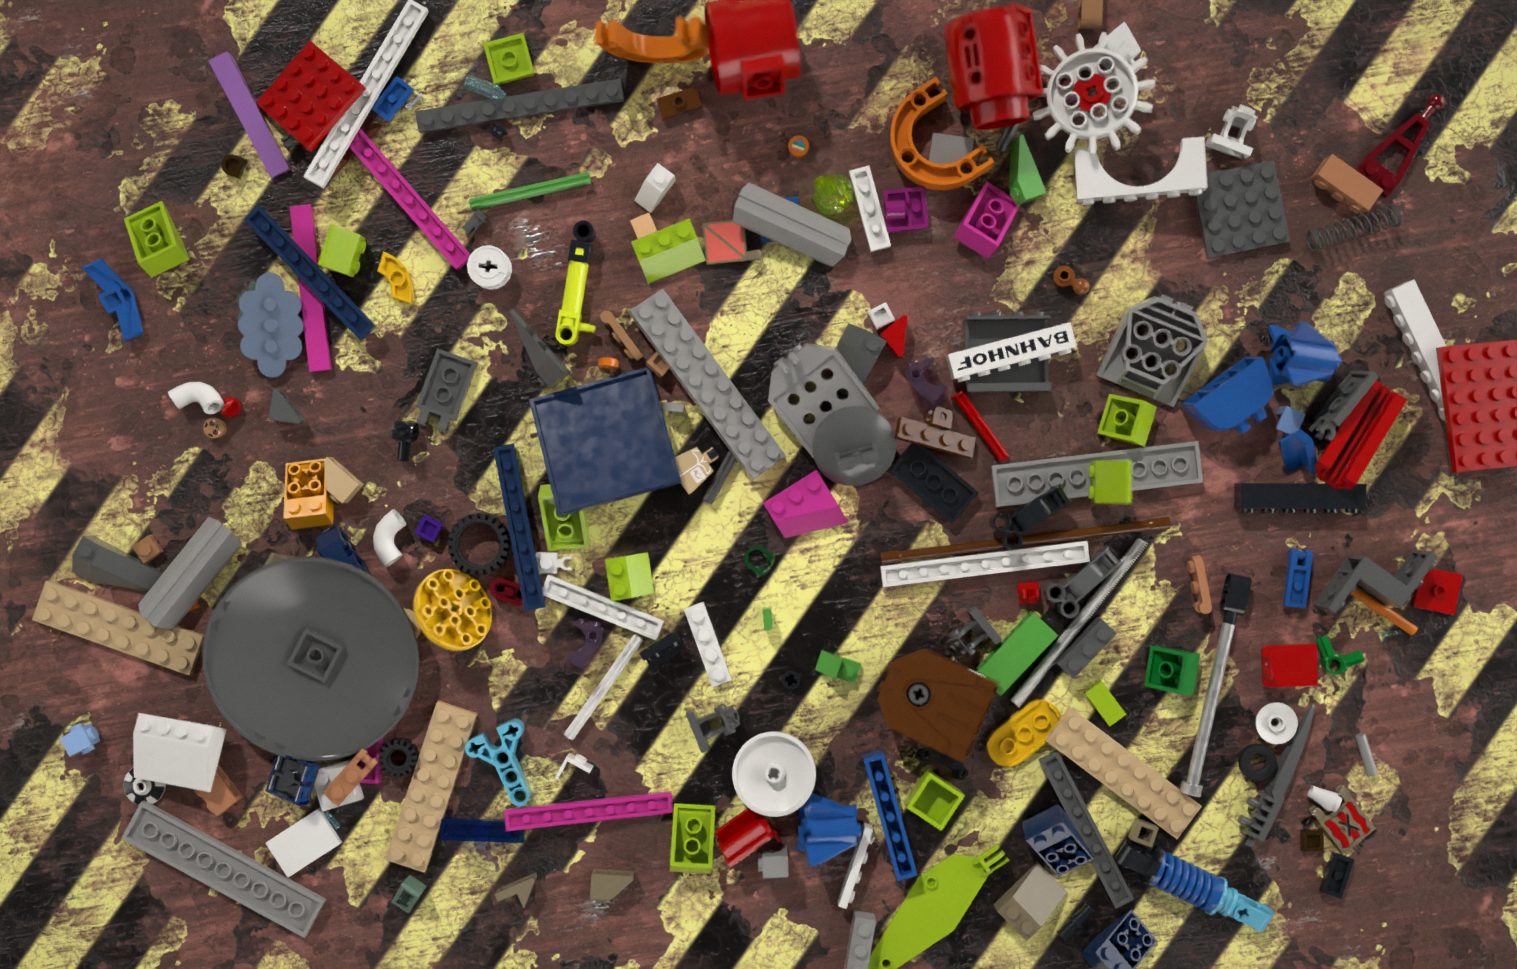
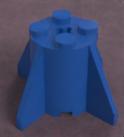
M1299 322L1293 333L1276 325H1269L1267 327L1273 340L1270 352H1273V359L1269 358V372L1274 386L1289 382L1294 386H1301L1315 381L1328 382L1335 368L1340 366L1341 356L1338 355L1334 341L1327 339L1310 324Z
M811 793L809 799L799 808L798 819L802 820L801 826H798L799 837L795 846V851L806 850L808 867L818 866L845 850L856 847L857 836L861 835L860 823L856 821L857 806L842 805Z

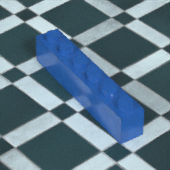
M881 749L863 754V761L896 879L900 881L918 876L884 753Z

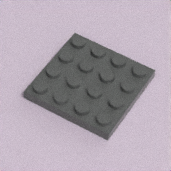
M1274 160L1207 174V189L1202 191L1201 195L1194 196L1206 259L1290 242Z

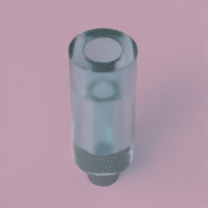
M468 75L465 79L464 88L466 90L493 100L498 98L504 99L506 92L501 90L500 85L473 75Z

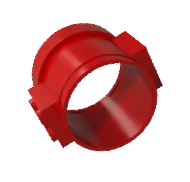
M712 0L704 3L705 24L709 27L708 50L718 95L742 93L743 100L785 94V81L788 79H799L800 76L799 42L791 1Z

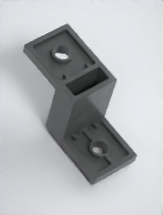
M1412 550L1396 574L1392 576L1365 556L1348 555L1313 605L1319 610L1336 613L1345 605L1344 600L1346 597L1353 593L1358 586L1384 605L1402 608L1410 601V595L1413 591L1421 586L1423 583L1422 578L1425 574L1433 569L1438 556L1432 551Z

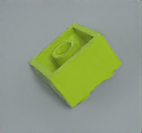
M330 224L318 265L330 271L354 278V274H357L360 268V255L366 249V238Z
M1109 394L1097 434L1145 447L1157 407L1143 400Z
M648 552L605 559L611 601L654 593Z

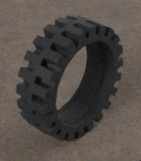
M476 513L465 516L452 527V531L449 533V540L447 541V546L449 547L448 554L451 555V560L456 564L455 566L462 569L465 573L472 575L492 573L499 569L509 557V552L511 551L510 533L504 523L492 515ZM485 524L491 527L499 538V551L496 557L486 564L469 562L460 550L462 533L471 525Z

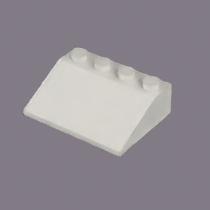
M139 713L133 732L134 778L211 792L227 729Z

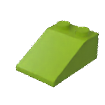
M162 201L124 218L138 264L151 278L190 260L185 245Z
M1132 460L1091 461V465L1088 466V477H1091V486H1088V498H1091V503L1131 504Z
M550 484L540 485L538 500L548 551L589 548L586 510L559 517Z
M674 803L670 872L711 874L715 806Z

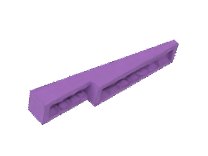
M225 52L208 60L270 177L273 179L291 170L261 108L256 104L257 100L250 92L234 57L230 53Z

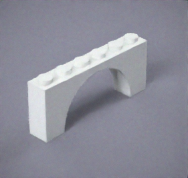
M1204 137L1183 138L1180 142L1178 161L1172 171L1154 184L1138 187L1122 184L1110 177L1101 166L1097 152L1095 156H1090L1088 148L1074 149L1077 203L1081 202L1082 205H1092L1094 201L1103 200V203H1114L1116 199H1124L1126 202L1135 201L1137 197H1146L1147 200L1159 198L1158 195H1167L1168 198L1179 197L1180 193H1189V196L1201 195L1202 191L1207 189Z

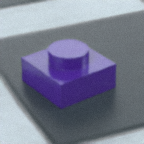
M425 514L415 534L434 543L444 524Z

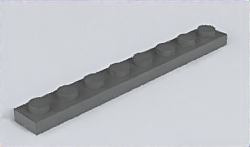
M1055 750L1038 759L1065 813L1069 816L1094 856L1091 863L1113 906L1117 909L1134 900L1058 751Z

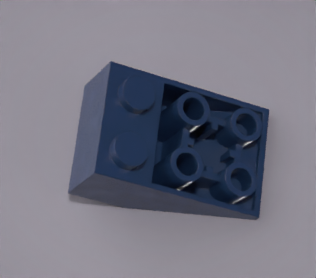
M1058 804L1022 822L1026 841L1058 877L1094 859L1071 819Z
M1129 909L1097 935L1085 948L1082 955L1094 969H1136L1157 940L1133 910Z

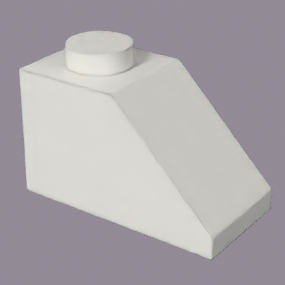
M657 163L645 179L634 201L652 213L676 181L675 175Z

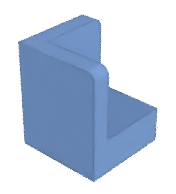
M1288 406L1279 407L1276 415L1281 417L1276 429L1286 433L1285 436H1288L1300 429L1306 414Z

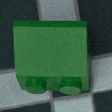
M1151 645L1144 686L1180 695H1194L1200 654Z

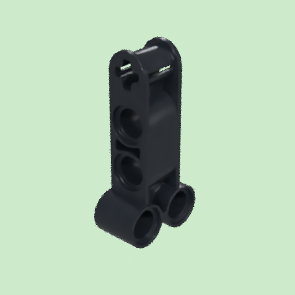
M1061 483L1044 492L1009 516L1005 513H996L991 516L989 520L990 527L994 531L1003 532L1001 543L1005 548L1018 549L1023 543V533L1072 502V499H1068L1061 488ZM1000 516L1005 520V525L1002 528H998L995 524L996 519ZM1010 534L1016 536V543L1013 546L1007 543V537Z

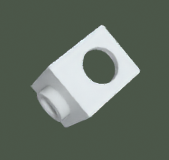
M569 753L555 778L558 780L567 762L588 773L591 772L593 765L588 763L584 756L579 754L575 756Z

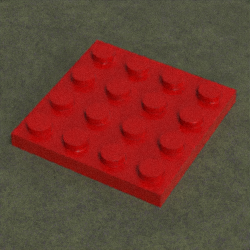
M309 40L256 101V104L312 152L367 88Z

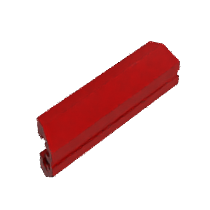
M1376 380L1337 428L1335 437L1332 441H1329L1315 464L1318 479L1328 483L1334 489H1352L1364 473L1407 399L1381 385Z

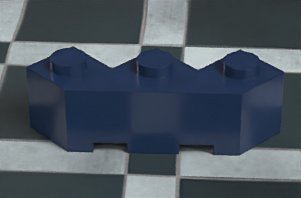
M337 524L316 537L318 545L316 550L322 558L347 563L368 574L365 561L352 549L349 536Z

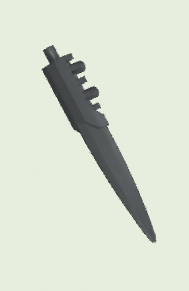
M1314 704L1308 708L1298 724L1295 735L1286 744L1277 762L1275 773L1264 785L1265 792H1259L1258 795L1261 796L1259 800L1251 796L1248 797L1247 804L1255 807V810H1251L1249 813L1252 815L1249 819L1243 815H1240L1238 818V823L1246 826V828L1243 827L1242 831L1249 835L1245 844L1251 848L1254 847L1257 839L1265 841L1284 801V795L1291 782L1308 736L1315 711Z

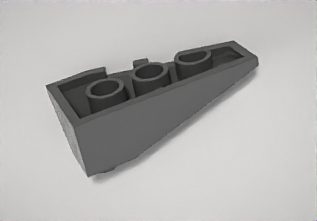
M512 308L510 314L534 369L539 375L538 381L545 388L549 386L553 389L571 371L517 311Z
M848 323L838 342L837 350L862 384H864L887 341L868 330ZM844 388L837 391L840 397H846L849 394ZM828 401V405H827V406L831 408L832 405H831V403Z
M94 535L82 536L72 557V572L95 583L148 592L163 574V572L156 568L143 564L141 560Z

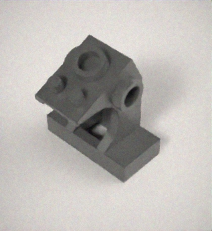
M971 606L967 610L973 619L960 630L956 628L949 633V639L945 642L949 647L950 653L958 659L962 657L967 659L976 652L974 647L986 638H989L994 644L1002 640L975 606ZM971 629L977 637L967 644L962 636Z
M725 704L719 705L714 708V712L699 718L695 709L686 712L701 753L708 751L710 748L707 741L708 738L722 732L724 736L736 732L735 728L740 725L739 714L733 705L727 707ZM720 716L723 726L712 730L708 720Z

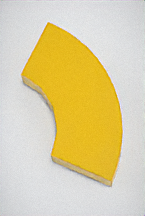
M383 252L377 272L383 274L389 281L391 298L412 305L414 287L407 268L397 258Z

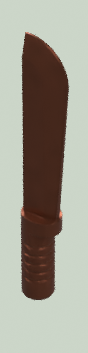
M373 123L366 126L363 132L371 139L382 126ZM349 147L345 152L344 156L342 157L341 161L339 162L338 166L336 167L330 180L355 155V153Z

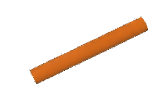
M1358 586L1351 593L1352 596L1408 634L1414 635L1416 633L1417 626Z

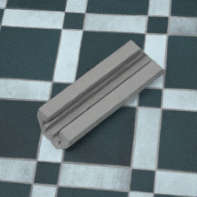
M748 183L741 189L734 206L733 222L827 266H834L845 256L847 247L852 239L849 228L751 183Z
M208 517L138 604L140 616L145 620L147 619L154 627L170 630L175 628L241 547V541L218 520Z

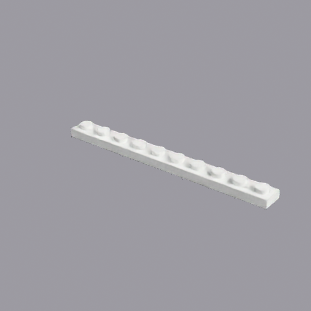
M413 0L407 1L360 80V83L367 89L331 129L303 177L323 189L325 188L429 11L426 7Z
M1080 541L880 566L882 586L889 587L1090 562L1088 542Z

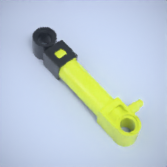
M585 220L578 221L573 227V234L577 240H571L569 266L562 308L559 310L555 332L557 340L565 346H572L577 342L579 331H596V326L581 323V309L588 267L591 265L594 248L591 242L596 236L592 224ZM582 228H589V234L586 237L579 236ZM565 330L572 331V337L569 340H563L562 333Z

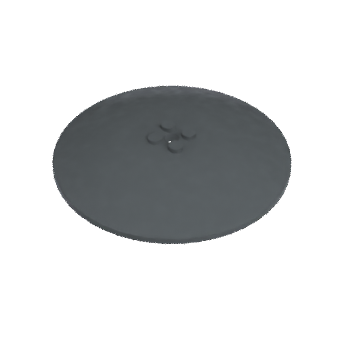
M298 557L262 566L242 578L226 593L214 610L207 626L203 644V668L209 692L216 706L229 724L243 737L262 749L279 756L304 761H324L347 757L359 752L362 748L366 749L393 729L407 710L415 692L419 674V649L415 631L407 613L396 597L382 583L366 572L347 563L320 557ZM318 650L321 653V658L314 659L310 652Z

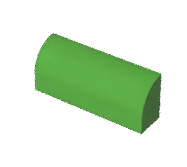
M1029 611L974 670L1000 681L1001 683L996 693L1001 696L1058 635L1034 612Z

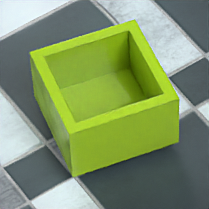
M926 768L904 804L907 809L942 831L965 795L961 790Z

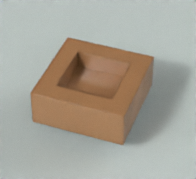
M657 351L645 364L660 378L669 370V367Z
M153 535L146 536L132 546L143 564L150 562L164 552Z

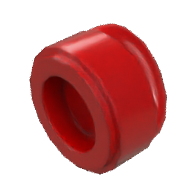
M225 397L222 399L224 402V406L220 410L222 415L233 418L241 413L242 404L239 399L235 397Z

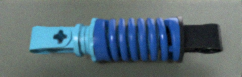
M1126 840L1115 857L1116 861L1122 866L1141 873L1140 879L1142 883L1155 886L1159 890H1164L1165 893H1171L1174 897L1178 896L1180 900H1185L1186 903L1192 904L1194 907L1200 906L1201 910L1209 915H1213L1218 911L1221 915L1225 917L1230 916L1259 932L1265 930L1274 916V912L1265 904L1258 903L1238 893L1232 887H1227L1228 882L1225 878L1216 877L1215 874L1194 866V864L1188 863L1178 856H1173L1169 852L1165 853L1159 846H1155L1150 851L1132 840Z

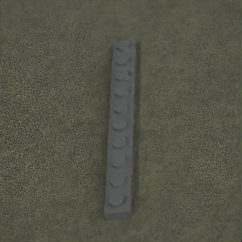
M621 79L419 110L415 111L418 132L421 134L623 102L624 95Z

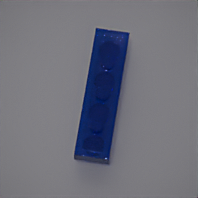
M442 818L440 840L524 843L525 829L506 831L505 820Z

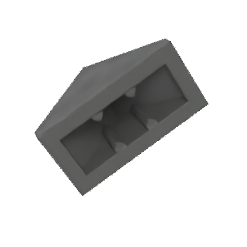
M275 388L272 391L269 420L306 424L307 420L283 389Z

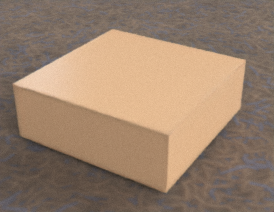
M649 212L630 220L638 239L657 232Z

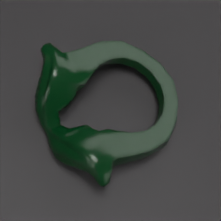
M760 545L752 546L745 553L744 562L746 567L756 573V578L767 574L775 563V551L770 552ZM754 550H760L763 552L769 566L766 568L751 565L748 560L749 554Z

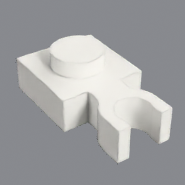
M536 552L539 573L557 574L558 567H561L563 570H572V567L564 565V561L566 559L572 560V556L558 559V552Z

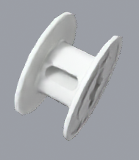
M491 245L481 246L472 252L467 262L468 274L482 288L489 290L498 289L504 286L511 277V262L508 256L497 247ZM491 263L494 267L498 268L490 269V271H488L485 268H482V266L488 267Z

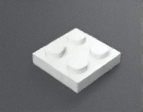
M352 758L316 769V773H314L315 770L313 771L312 780L322 812L364 798L360 783L339 806L323 794V791L349 764Z

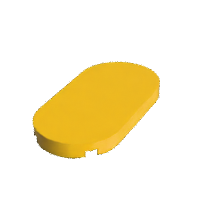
M1033 700L1027 703L990 732L986 742L988 755L996 764L1001 766L1013 767L1020 764L1047 743L1044 739L1061 718L1059 710L1046 700Z

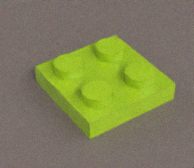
M524 33L483 43L495 86L535 75Z

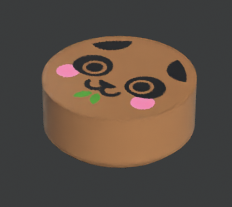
M209 418L203 425L204 433L210 438H221L226 433V424L220 418Z

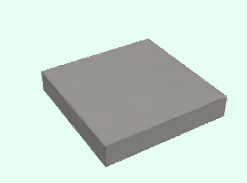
M933 133L928 161L937 164L956 162L972 152L974 138ZM968 167L960 169L962 173L969 174L970 169Z

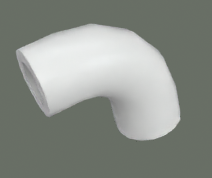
M187 382L168 391L170 398L179 409L190 403L198 402L206 414H215L224 406L219 393L212 386L203 382Z
M394 509L387 513L376 525L373 535L374 550L385 567L390 566L402 557L401 552L394 543V537L399 530L406 526V522Z

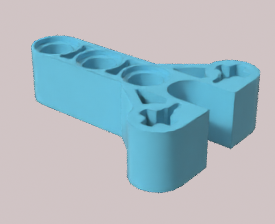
M515 718L500 724L496 728L502 741L501 746L493 745L487 731L474 736L466 743L465 752L472 758L479 757L494 765L511 802L516 806H523L530 799L532 791L515 755L519 737L525 730L524 723L520 719ZM512 726L518 728L517 732H508ZM474 744H475V745H478V744L481 745V744H483L479 749H477V748L473 749V748H472V746H473ZM499 753H506L509 758L508 761H502L499 758ZM508 772H515L517 780L509 779ZM516 791H523L526 794V798L519 799Z

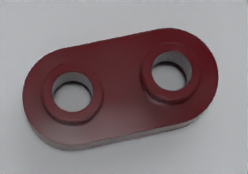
M497 578L492 581L490 593L493 597L517 606L523 605L522 599L518 597V592L520 591L519 583L506 578ZM500 584L504 585L505 590L503 592H500L498 590V586Z

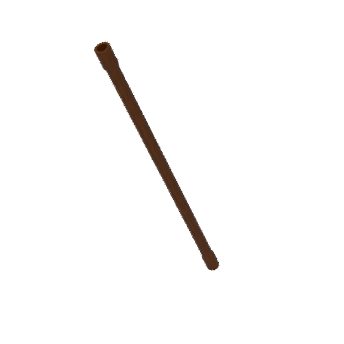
M1162 517L1146 521L1022 536L1023 543L1021 546L1141 531L1166 530L1171 528V522L1169 517ZM1008 537L1007 543L1013 546L1016 543V537ZM1000 538L911 550L880 552L881 564H890L906 560L1003 549L1005 547L1002 545Z

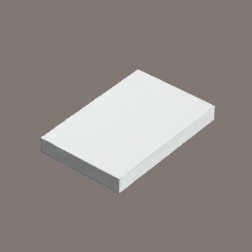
M318 808L267 841L266 845L286 876L290 877L341 844L342 841L322 810Z

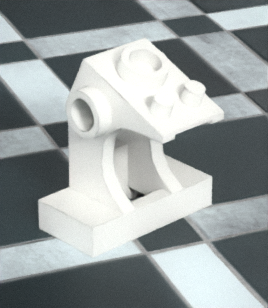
M1240 104L1239 108L1232 106L1231 109H1227L1223 117L1225 124L1221 134L1217 135L1214 133L1207 139L1205 146L1243 161L1250 157L1253 148L1244 145L1243 141L1247 130L1251 131L1257 119V116L1254 115L1255 110ZM1231 125L1240 128L1237 139L1228 136Z

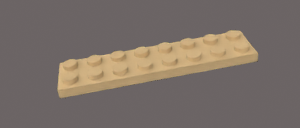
M51 580L45 581L32 618L36 622L186 675H192L205 637L203 634L178 625L172 630L154 627L147 619L145 620L141 617L138 611Z
M437 701L385 860L424 873L427 870L465 754V745L470 739L478 713Z
M1070 706L1044 739L1176 839L1179 838L1202 807Z

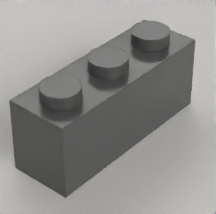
M1095 617L1062 654L1058 656L1055 664L1069 677L1074 679L1117 633L1101 618Z

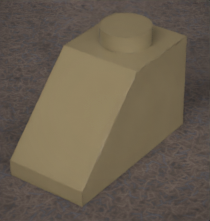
M593 869L590 899H595V902L598 903L612 900L633 881L635 871Z

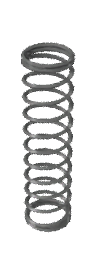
M1393 204L1389 208L1377 209L1374 213L1360 214L1358 218L1353 216L1350 220L1344 219L1342 223L1337 221L1334 225L1328 224L1326 228L1321 226L1318 230H1308L1306 236L1308 246L1314 252L1318 251L1319 248H1325L1323 236L1319 232L1323 228L1325 229L1326 243L1329 247H1332L1333 240L1327 229L1328 226L1333 227V238L1339 245L1341 237L1335 227L1338 223L1341 224L1343 240L1348 242V231L1343 225L1345 221L1349 222V233L1351 238L1355 240L1357 232L1351 222L1352 219H1357L1356 227L1358 234L1364 237V226L1359 220L1361 216L1365 217V229L1371 235L1373 228L1367 217L1368 214H1372V223L1376 232H1380L1381 225L1385 230H1388L1389 223L1394 228L1398 227L1402 223L1401 211ZM1392 207L1395 209V211H1396V213H1397V216H1398V224H1397V220H1396L1395 214H1394L1393 211H1392ZM1384 209H1388V219L1383 212ZM1377 211L1381 212L1380 222L1378 217L1375 215ZM1382 214L1385 217L1387 228L1383 224ZM1374 217L1378 222L1379 230L1375 227ZM1366 219L1369 222L1371 233L1367 229ZM1358 222L1362 227L1363 235L1359 231ZM1350 224L1352 225V227H1353V229H1354L1355 238L1353 237V235H1352V233H1351ZM1342 226L1346 232L1347 240L1344 238ZM1335 230L1338 234L1339 243L1337 242L1335 237ZM1311 233L1316 241V249L1311 242ZM1327 233L1330 237L1331 245L1328 242ZM1319 235L1322 239L1323 247L1320 244Z

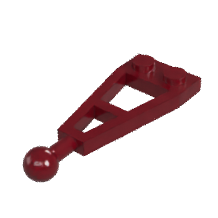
M1441 94L1431 95L1427 100V107L1421 115L1419 113L1414 114L1368 153L1356 167V171L1383 189L1380 195L1384 198L1388 197L1402 180L1431 124L1427 119L1434 111L1440 110L1444 106L1445 98ZM1416 123L1420 128L1411 143L1401 134ZM1393 141L1407 151L1395 175L1374 159Z

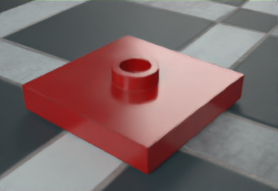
M1433 568L1422 578L1423 583L1421 586L1414 590L1411 606L1455 615L1463 574Z

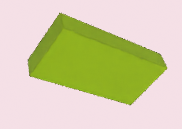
M1101 680L1084 692L1109 727L1126 715Z

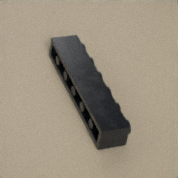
M1234 483V508H1240L1242 513H1254V509H1262V513H1275V509H1283V513H1296V509H1304V513H1317V509H1324V513H1338V509H1345V513H1358V509H1366V484H1356L1352 489H1334L1329 484Z

